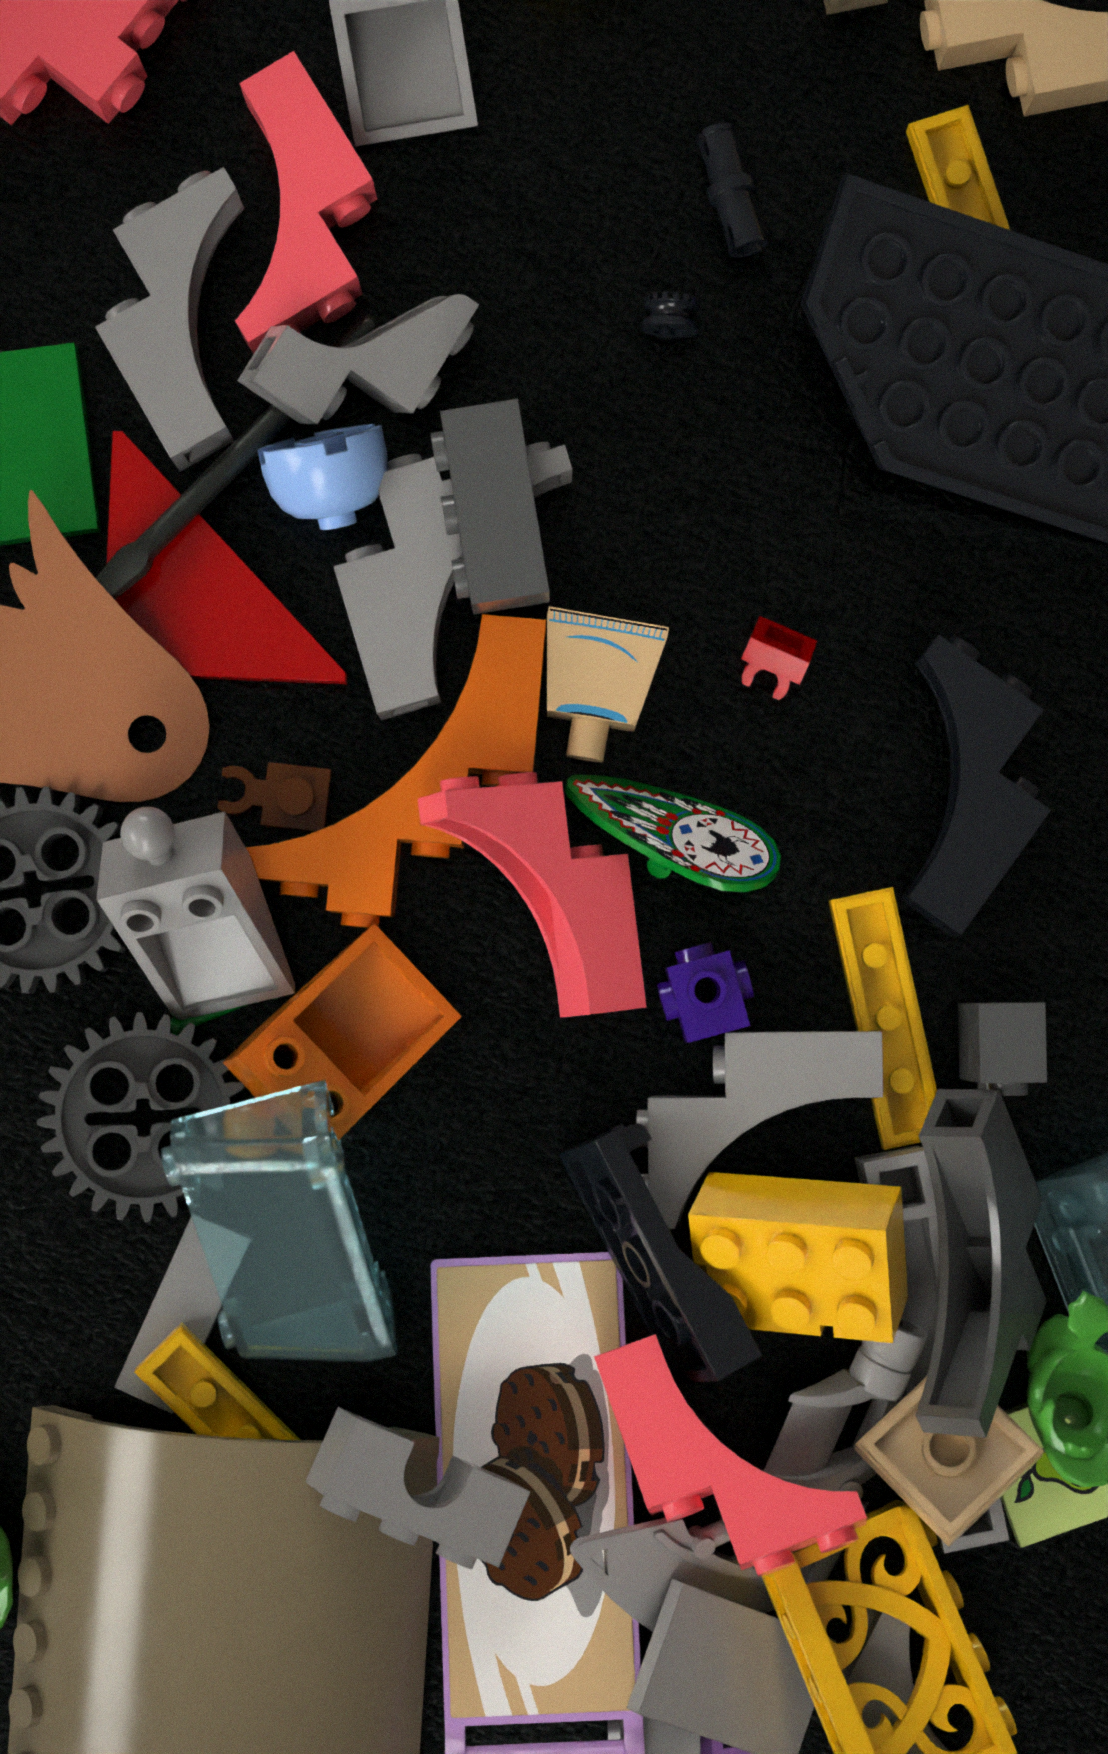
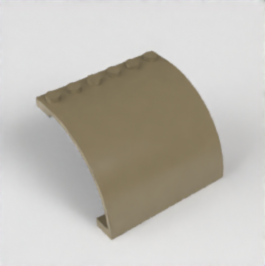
M55 1405L32 1407L31 1431L27 1439L29 1455L27 1488L22 1507L24 1530L22 1559L18 1569V1583L20 1586L17 1627L13 1636L15 1658L12 1694L9 1699L10 1730L8 1754H420L433 1540L419 1535L415 1546L379 1531L378 1528L382 1519L360 1511L355 1522L320 1507L319 1504L323 1495L305 1481L323 1440L251 1439L169 1432L92 1419V1415ZM395 1426L387 1427L415 1442L404 1470V1483L408 1494L420 1495L437 1486V1459L440 1437Z

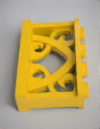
M895 1500L884 1505V1507L866 1514V1525L855 1529L859 1540L826 1553H821L818 1543L792 1552L796 1563L762 1576L834 1754H906L913 1744L923 1754H1017L1011 1736L1017 1734L1013 1716L1004 1700L1000 1696H993L984 1674L990 1671L987 1654L974 1633L967 1634L958 1612L959 1609L964 1607L959 1587L947 1570L941 1572L931 1548L937 1545L936 1533L905 1501ZM879 1536L892 1538L902 1549L905 1562L903 1570L898 1575H889L884 1567L886 1555L882 1554L876 1559L871 1569L873 1585L862 1583L860 1559L865 1546L869 1541ZM845 1549L844 1572L846 1581L823 1580L805 1583L800 1571L801 1568ZM917 1586L926 1608L905 1596L910 1594ZM842 1605H850L852 1613L850 1636L844 1642L835 1643L827 1635V1624L833 1618H839L843 1623L847 1624L845 1610ZM866 1608L885 1613L900 1620L925 1638L919 1674L906 1705L898 1696L882 1686L867 1682L847 1684L841 1671L853 1662L864 1645L868 1629ZM949 1664L957 1684H944ZM871 1700H879L891 1710L897 1720L891 1725L888 1718L883 1713H880L881 1719L879 1724L873 1728H868L862 1719L864 1706ZM962 1704L969 1711L973 1720V1734L970 1741L965 1747L957 1751H945L936 1747L923 1731L928 1721L930 1720L934 1726L941 1730L956 1732L958 1730L949 1724L947 1714L953 1705Z

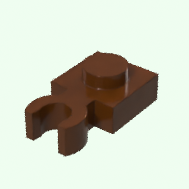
M268 762L266 780H260L250 771L240 766L222 768L223 777L232 780H242L245 785V794L237 802L218 801V809L239 816L250 812L255 807L262 808L260 825L263 827L316 832L327 827L333 771L331 769Z

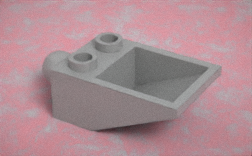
M329 0L355 147L478 126L458 0Z
M140 807L129 813L121 826V838L103 842L96 900L172 1016L176 1019L184 1020L295 994V982L250 854L226 812L173 824L166 813L154 807Z

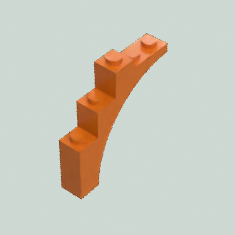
M482 614L477 649L468 680L453 713L437 739L417 764L387 792L365 808L334 825L303 837L270 845L246 847L259 881L280 883V895L318 898V887H328L326 911L342 913V926L369 928L375 923L379 927L380 917L395 918L401 843L412 844L411 855L434 858H449L450 847L464 848L465 844L462 840L441 830L421 825L418 798L441 792L439 781L471 777V773L482 774V785L496 787L499 786V776L534 772L547 630L546 620Z

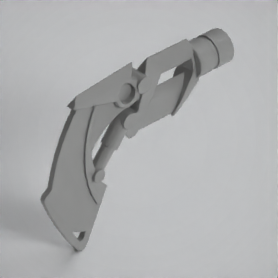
M902 1316L893 1343L862 1340V1345L859 1346L849 1370L843 1369L812 1386L791 1394L788 1401L793 1403L767 1465L761 1471L784 1481L808 1488L827 1491H857L861 1499L863 1490L860 1485L873 1477L877 1472L854 1450L855 1444L904 1398L902 1395L912 1375V1368L916 1365L928 1338L927 1331L917 1323ZM872 1399L852 1447L832 1453L852 1406ZM861 1502L864 1511L869 1502ZM666 1518L583 1536L573 1541L570 1547L572 1556L589 1577L612 1601L651 1632L654 1631L672 1578L763 1613L775 1610L762 1576L758 1577L755 1567L753 1566L741 1571L736 1554L729 1556L715 1550L716 1547L730 1541L723 1518L705 1527L694 1525L688 1530L682 1518L667 1522ZM604 1550L605 1571L591 1558L594 1552ZM843 1550L801 1568L800 1571L805 1583L827 1580Z

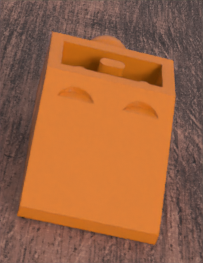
M375 923L372 924L274 1012L222 1062L260 1102L259 1104L246 1103L240 1105L231 1112L225 1126V1133L229 1144L236 1151L245 1155L261 1154L274 1143L278 1131L277 1122H279L310 1155L328 1151L462 1016ZM277 1046H279L278 1048L282 1053L286 1052L293 1060L291 1067L287 1070L279 1068L274 1062L273 1053ZM321 1095L326 1099H330L338 1107L330 1117L325 1116L319 1109L318 1102Z

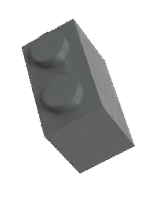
M1045 1002L958 1003L959 1079L976 1082L977 1089L1000 1090L1002 1096L1028 1095V1083H1047Z

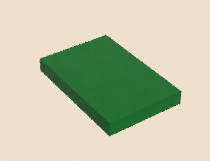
M74 342L0 352V546L31 542L28 521L30 490H33L44 505L63 537L102 532L79 348Z

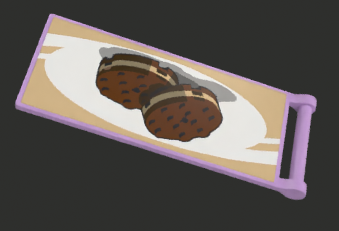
M609 1252L433 1260L430 1268L436 1436L440 1437L437 1459V1485L442 1480L453 1455L505 1477L531 1491L499 1567L476 1559L473 1569H468L439 1556L445 1754H645L643 1716L627 1709L641 1668L639 1622L611 1600L583 1570L570 1552L571 1544L577 1538L634 1525L631 1461L594 1356L626 1345L623 1278ZM604 1550L594 1552L591 1558L605 1571ZM623 1719L624 1739L466 1746L465 1726Z

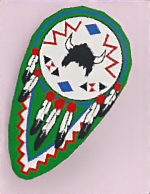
M573 775L567 779L564 791L575 806L599 827L649 857L647 868L651 875L656 878H666L670 875L671 871H674L696 883L721 891L749 892L766 887L777 876L781 855L774 840L760 826L737 813L703 800L628 779L601 775Z

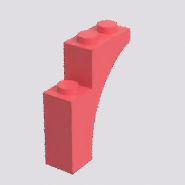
M294 51L239 83L246 104L273 151L280 187V221L277 241L270 265L252 300L235 320L253 354L271 326L288 325L300 333L321 319L324 323L334 322L345 316L355 307L356 302L354 299L363 295L359 279L329 228L336 224L341 228L354 224L370 211V204L377 200L372 177Z
M526 772L499 776V786L480 788L479 777H459L439 781L441 792L418 798L421 825L441 830L479 851L498 867L526 902L539 926L550 956L557 989L560 1018L647 1008L628 854L604 856L602 844L570 848L562 782L538 783L536 772Z
M656 1334L594 1356L646 1507L651 1516L664 1512L667 1522L687 1517L704 1509L701 1498L714 1494L741 1571L754 1566L758 1577L793 1565L796 1561L792 1552L818 1543L821 1553H826L859 1540L855 1529L866 1525L867 1516L858 1492L827 1491L790 1483L761 1471L737 1456L703 1425L687 1404L672 1377Z

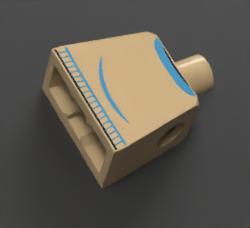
M549 606L547 614V717L572 721L566 750L567 757L591 762H603L609 728L635 731L666 644L669 627Z

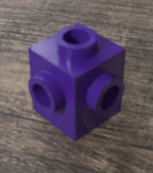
M712 942L675 952L678 965L664 968L668 981L658 983L657 989L666 1020L678 1018L686 1043L750 1026L743 1000L753 998L754 994L744 960L733 963L730 950L715 954ZM702 978L710 980L715 986V995L707 1003L699 1001L695 995V985Z

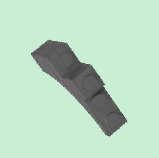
M938 1089L919 1134L934 1192L939 1235L940 1272L934 1345L916 1417L925 1433L986 1438L1016 1351H1030L1047 1302L1026 1250L1043 1200L1000 1090Z

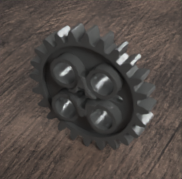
M45 786L39 795L37 803H34L29 790L22 787L16 788L14 807H11L0 796V849L8 847L16 859L14 872L7 880L0 882V891L32 888L37 883L36 875L39 880L51 883L67 882L85 876H92L94 878V885L90 888L46 893L41 896V904L37 900L16 898L0 902V921L7 912L15 909L23 915L26 922L24 936L17 943L9 945L0 935V988H8L14 982L16 976L20 975L22 993L34 994L40 977H43L45 986L50 993L61 992L64 973L67 974L75 985L86 984V974L83 965L88 963L92 968L105 972L109 968L102 951L105 948L117 952H124L126 950L123 942L115 935L117 930L96 900L103 842L116 839L120 834L121 825L117 822H112L101 828L98 827L104 809L96 804L87 808L80 815L81 796L69 792L60 807L57 805L55 790ZM70 836L78 844L79 857L76 864L70 869L59 871L51 859L52 849L57 841ZM81 899L87 905L90 912L89 922L81 932L73 935L63 926L61 921L62 911L70 901Z
M142 1012L136 1013L133 1030L125 1032L116 1017H111L109 1021L110 1036L102 1039L90 1027L87 1028L85 1034L90 1048L82 1052L78 1048L67 1044L64 1050L73 1062L70 1070L51 1066L48 1071L62 1084L60 1090L41 1091L39 1095L40 1099L55 1106V1113L38 1118L37 1125L44 1128H52L56 1131V1137L45 1142L41 1146L42 1152L50 1153L61 1151L64 1157L52 1170V1174L56 1177L73 1171L77 1178L73 1182L69 1194L74 1197L88 1187L94 1190L91 1210L95 1212L105 1204L108 1198L115 1200L118 1220L124 1219L131 1204H139L144 1221L150 1222L154 1204L163 1202L171 1217L177 1216L178 1209L176 1197L185 1194L192 1203L197 1206L200 1205L202 1202L197 1185L204 1181L219 1189L222 1183L213 1168L217 1163L226 1166H236L237 1164L236 1159L225 1150L228 1142L225 1126L231 1112L240 1106L230 1104L229 1097L242 1090L244 1085L240 1081L224 1082L222 1075L228 1068L222 1062L227 1058L214 1063L208 1058L217 1042L214 1038H210L196 1047L191 1043L195 1025L188 1023L178 1036L170 1034V1016L163 1014L159 1020L156 1030H147L146 1020ZM172 1064L186 1067L193 1079L192 1089L189 1094L183 1099L176 1101L166 1100L161 1097L155 1085L160 1070ZM107 1067L117 1068L122 1071L129 1083L128 1092L125 1097L113 1104H105L98 1101L93 1096L90 1088L91 1079L94 1074L100 1069ZM141 1098L149 1099L150 1107L153 1110L193 1107L201 1110V1116L196 1120H160L151 1122L150 1133L139 1134L135 1123L132 1122L105 1125H88L85 1122V1116L88 1113L134 1111L137 1105L136 1100ZM183 1129L194 1137V1153L184 1163L170 1164L159 1155V1141L169 1130ZM110 1132L123 1135L131 1146L130 1156L127 1161L115 1168L102 1166L93 1155V1145L97 1138Z

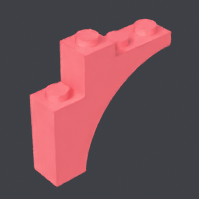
M0 0V117L12 126L22 113L28 114L32 112L42 101L46 93V83L53 79L109 124L119 111L124 113L131 109L142 95L145 87L144 80L148 76L137 54V50L139 48L146 49L156 41L163 30L165 16L179 0Z

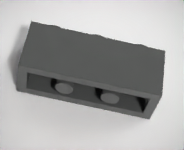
M518 399L440 411L443 431L431 433V440L437 472L450 470L453 495L441 496L447 535L460 533L464 558L451 560L457 599L470 597L473 614L550 602L549 586Z

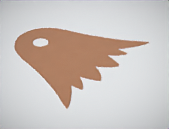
M30 490L28 521L33 556L38 574L35 575L15 563H10L9 571L12 584L25 608L17 609L0 605V783L40 788L45 786L50 787L52 790L72 792L81 796L116 802H141L165 795L177 789L192 776L201 763L206 751L210 725L203 696L189 673L180 663L146 633L90 573L60 533L44 505L33 490ZM141 716H154L165 726L166 739L162 747L157 751L143 753L136 750L129 742V727L135 719Z

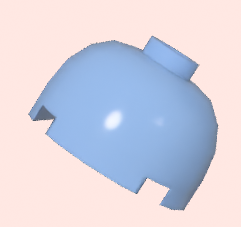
M362 424L315 432L313 437L296 442L293 437L257 449L262 474L271 497L284 512L295 518L318 519L320 530L336 529L356 523L355 511L375 501L379 495L378 489L384 472L388 471L387 450L381 425Z

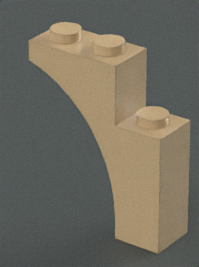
M924 0L926 11H922L920 14L921 37L926 51L934 49L938 71L1012 57L1006 61L1007 84L1012 97L1020 96L1024 116L1108 100V12L1076 10L1051 4L1043 0Z

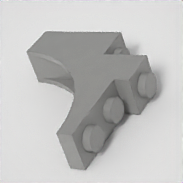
M539 442L526 446L534 498L549 490L572 482V466L565 445L552 449L549 442ZM409 454L390 460L388 462V471L384 472L378 489L395 548L383 552L380 544L361 547L345 555L346 563L334 566L375 709L381 720L442 703L438 692L436 670L437 641L445 605L455 583L451 560L464 558L460 533L447 535L441 496L453 495L451 479L442 481L440 472L436 470L435 458L422 460L420 454Z

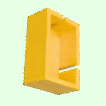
M708 1172L688 1214L693 1262L699 1265L703 1271L732 1296L748 1329L821 1336L825 1326H833L834 1338L885 1343L894 1342L908 1299L902 1189L900 1186Z

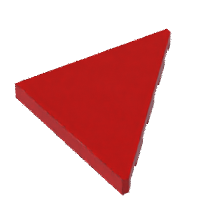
M113 431L107 563L119 549L131 542H135L181 496L123 431ZM199 514L154 558L149 572L115 599L122 609L146 633L180 663L192 679L347 684L346 672Z

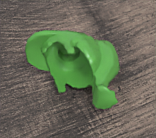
M1083 1291L1076 1301L1068 1305L1069 1317L1058 1314L1046 1320L1037 1329L1030 1351L1026 1350L1027 1368L1030 1372L1027 1386V1403L1034 1429L1052 1467L1068 1482L1081 1487L1104 1486L1108 1483V1352H1105L1102 1347L1095 1344L1103 1334L1108 1332V1305L1102 1298ZM1065 1419L1070 1420L1071 1424H1068Z

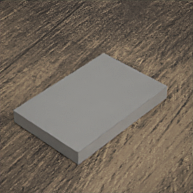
M672 1578L627 1709L644 1717L752 1754H798L814 1709V1704L779 1618Z

